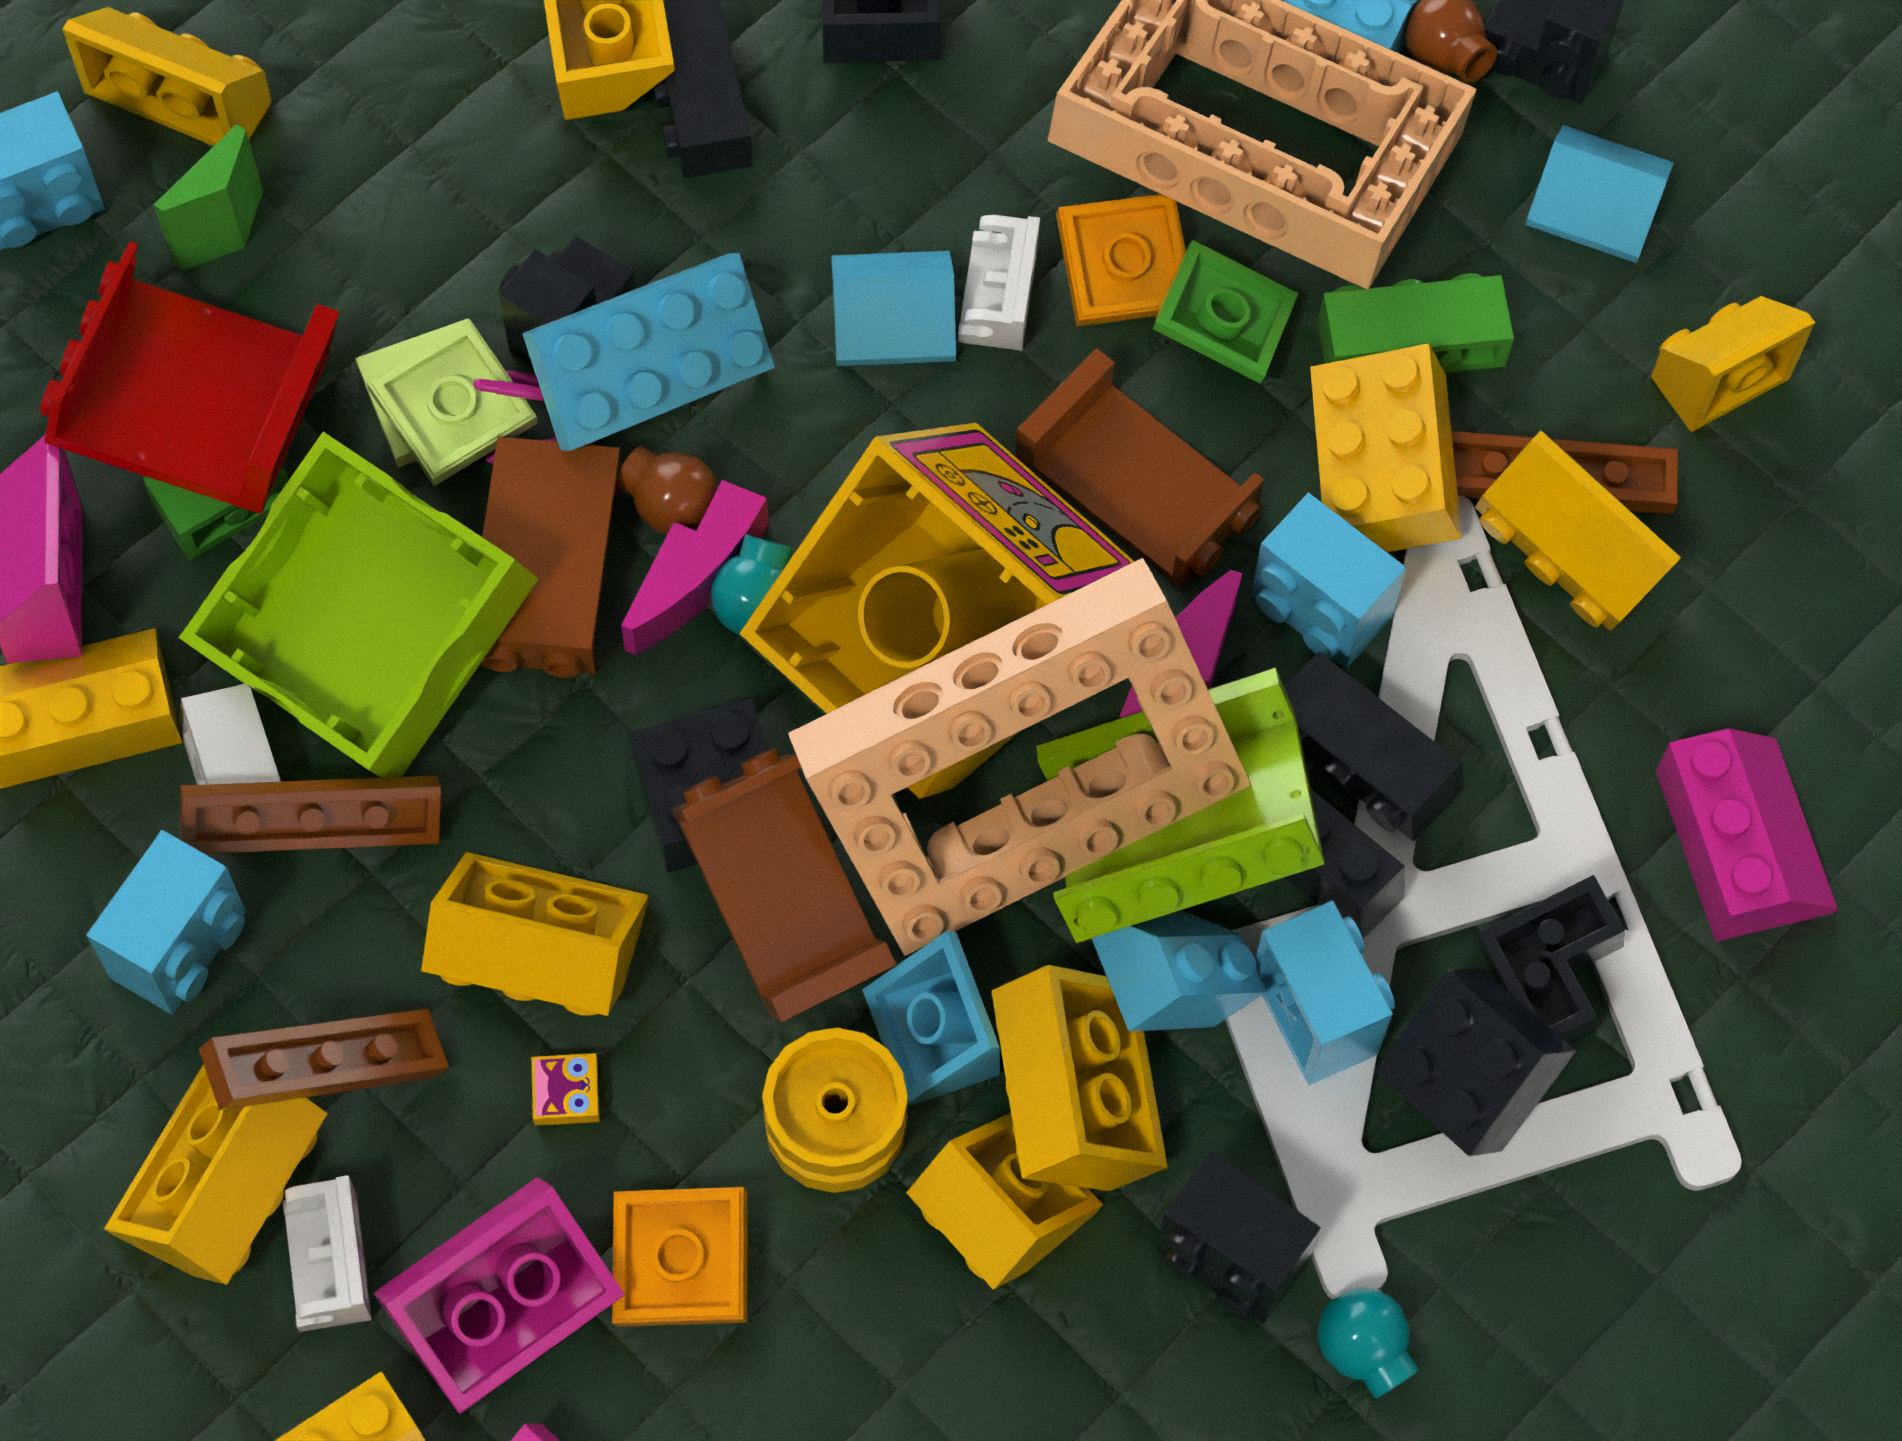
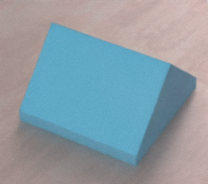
M1563 125L1554 140L1525 225L1637 263L1674 162Z
M950 251L831 255L837 366L956 361L954 271Z
M945 931L862 989L881 1042L890 1051L903 1071L908 1105H915L1000 1075V1046L956 931Z

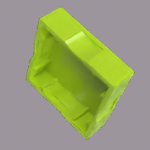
M322 432L272 503L270 512L256 538L228 566L179 636V639L247 686L288 711L304 726L381 778L402 777L539 578L517 560L448 514L437 511L409 492L391 476L325 432Z

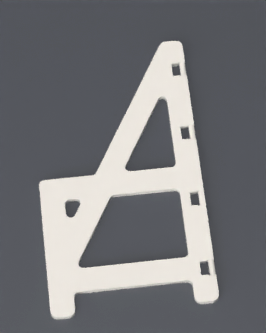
M1458 496L1462 539L1406 549L1403 563L1406 571L1394 611L1378 698L1434 741L1448 664L1454 659L1466 661L1470 665L1538 836L1528 842L1435 870L1421 871L1413 863L1416 839L1413 842L1398 829L1393 833L1383 829L1368 814L1366 810L1367 804L1359 799L1354 825L1405 865L1404 899L1363 939L1365 952L1361 953L1371 974L1380 973L1390 986L1395 953L1400 948L1518 913L1595 875L1608 901L1611 898H1616L1628 930H1625L1624 947L1591 963V967L1631 1063L1632 1073L1622 1078L1538 1103L1502 1152L1468 1156L1447 1136L1441 1133L1380 1153H1371L1363 1147L1361 1139L1377 1056L1312 1085H1308L1262 995L1225 1019L1293 1208L1321 1227L1311 1257L1322 1287L1331 1299L1353 1288H1373L1376 1290L1382 1288L1386 1281L1388 1270L1375 1235V1227L1383 1222L1650 1139L1658 1140L1663 1144L1677 1179L1681 1185L1690 1190H1704L1730 1181L1739 1171L1742 1162L1735 1140L1721 1106L1717 1105L1710 1088L1700 1055L1575 752H1572L1562 728L1558 710L1506 584H1503L1490 552L1491 547L1479 522L1475 508L1465 496ZM1477 559L1488 588L1470 592L1460 565ZM1545 725L1557 756L1539 760L1528 732ZM1319 905L1232 931L1243 936L1247 947L1255 958L1262 931L1312 910ZM1688 1076L1702 1111L1697 1110L1683 1115L1671 1083Z

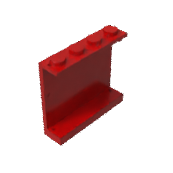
M129 241L120 262L109 261L104 270L98 292L99 296H102L100 302L90 299L86 306L79 329V334L83 335L81 341L70 339L60 365V374L63 375L61 381L51 379L46 387L40 406V415L49 417L44 443L262 514L329 357L340 311L316 304L302 336L134 280L133 275L138 244Z

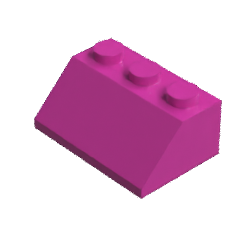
M46 434L0 474V647L7 664L82 656L83 505L66 450L44 443Z
M1728 728L1669 742L1656 769V773L1715 942L1835 913L1838 909L1776 738Z
M538 1177L373 1293L411 1350L459 1414L625 1295L557 1192L551 1185Z

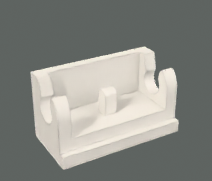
M1000 215L981 217L979 229L984 231H974L957 342L1022 351L1038 250L1040 218L1028 216V219Z
M242 684L181 698L179 729L197 785L281 782L249 686Z
M349 1175L335 1177V1180L299 1185L286 1189V1200H282L286 1220L298 1331L303 1332L372 1320L357 1193Z

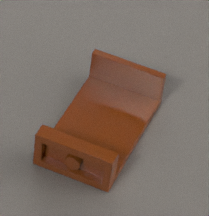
M1096 348L1017 428L1015 457L1181 588L1195 573L1202 577L1214 567L1224 551L1221 545L1234 532L1243 535L1254 525L1263 511V506L1259 503L1264 479L1254 472L1240 486L1115 388L1112 385L1115 362Z
M497 437L482 538L517 560L539 580L482 660L481 665L497 672H511L516 670L517 667L543 669L547 674L561 678L575 677L579 673L596 674L597 659L594 638L614 496L620 497L621 489L616 486L617 477L622 467L620 448L584 445L569 451L560 450L558 442Z
M776 748L743 762L741 767L745 774L722 785L719 777L716 776L685 790L683 794L687 802L672 810L769 1016L779 1022H783L895 966L896 963L887 943L875 939L797 772L798 769L802 768L797 755L785 754L780 757Z

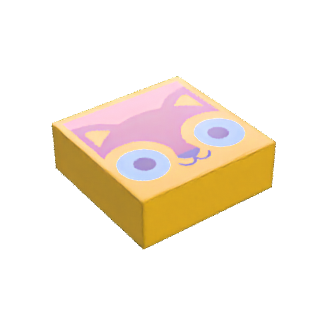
M596 1053L531 1057L532 1104L535 1126L600 1122L598 1059Z

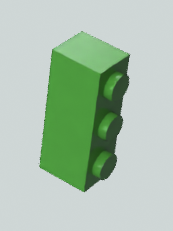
M1467 273L1456 276L1451 280L1427 283L1418 279H1407L1397 282L1392 286L1369 288V290L1358 285L1343 286L1333 292L1323 294L1318 317L1325 364L1429 343L1445 373L1506 366L1514 341L1502 275L1483 277L1480 274Z

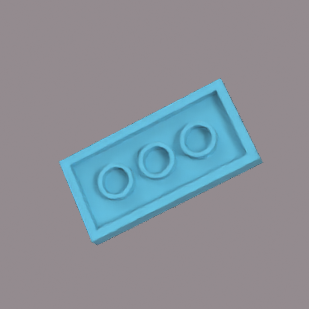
M739 253L725 254L522 333L560 450L572 451L775 368Z

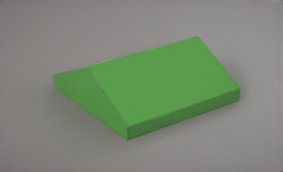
M238 124L154 204L173 265L181 271L245 248L263 195V189L247 132Z
M1192 240L1161 301L1153 330L1261 383L1269 368L1298 293Z

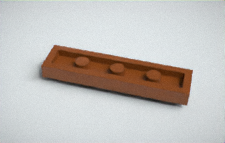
M1451 431L1458 496L1480 499L1533 438ZM1551 439L1629 511L1661 514L1674 513L1677 506L1678 449Z
M437 776L180 785V840L204 854L439 844L441 785Z
M429 1009L214 1037L199 1048L219 1110L436 1078L449 1068Z

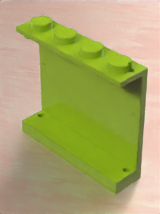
M1276 668L1208 690L1251 786L1065 875L1066 888L1055 891L1053 894L1054 900L1076 943L1325 864L1296 715ZM1142 711L1038 745L1036 748L1038 763L1046 780L1049 781L1059 776L1058 770L1068 765L1070 769H1073L1117 747L1115 742L1127 736L1146 734L1153 737L1157 743L1159 741Z

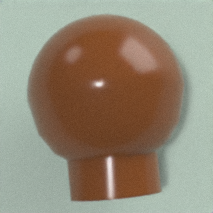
M1422 0L1415 6L1408 18L1405 39L1410 54L1416 62L1440 73H1454L1464 83H1472L1489 71L1497 57V48L1486 38L1484 30L1485 20L1475 3L1471 0Z
M638 446L632 451L622 465L616 481V486L634 497V505L639 516L654 531L663 535L668 534L673 522L697 531L718 489L712 471L698 457L682 452H667L657 455L644 446Z

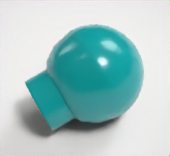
M745 534L740 554L729 559L720 568L711 586L713 610L719 621L727 629L740 635V631L789 562L793 550L792 547Z
M1353 1288L1337 1295L1325 1307L1319 1320L1317 1333L1323 1357L1341 1375L1353 1380H1363L1375 1400L1420 1371L1407 1352L1410 1344V1327L1402 1307L1391 1296L1373 1288Z

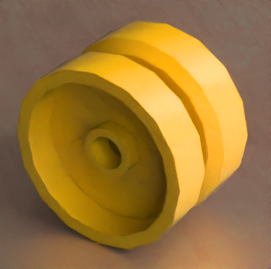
M842 1028L808 1032L784 1047L768 1069L762 1094L769 1150L782 1170L807 1188L831 1193L861 1189L886 1174L902 1151L908 1118V1096L903 1071L890 1051L865 1033ZM837 1107L840 1113H830L827 1110Z

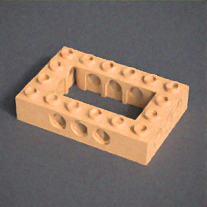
M1121 0L1057 92L1048 142L1369 290L1461 138L1477 89L1281 0ZM1178 54L1377 145L1379 148L1373 158L1366 156L1362 162L1356 185L1350 195L1346 197L1343 195V180L1333 170L1321 164L1316 168L1275 149L1276 144L1265 139L1262 143L1221 124V118L1212 114L1208 118L1168 100V94L1153 87L1173 57Z
M1144 558L788 733L810 787L904 956L924 947L947 930L957 931L1064 878L1069 873L1251 786L1172 610ZM1128 678L1138 697L1136 699L1159 743L1153 737L1146 734H1133L1115 742L1117 747L1073 769H1070L1068 765L1058 770L1059 776L1014 798L1012 794H1009L1000 799L1002 804L957 826L952 822L942 827L930 838L927 846L929 856L925 857L906 813L902 814L894 793Z

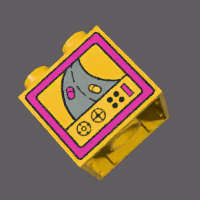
M977 423L875 436L739 634L828 714L1135 561ZM1019 732L907 788L919 799L953 789Z

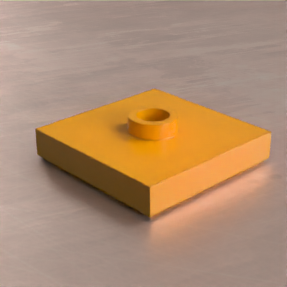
M1158 194L1059 207L1056 218L1076 327L1157 316L1161 301L1186 252L1176 201Z
M744 1187L614 1192L613 1277L625 1295L612 1304V1324L616 1327L747 1323L748 1191Z

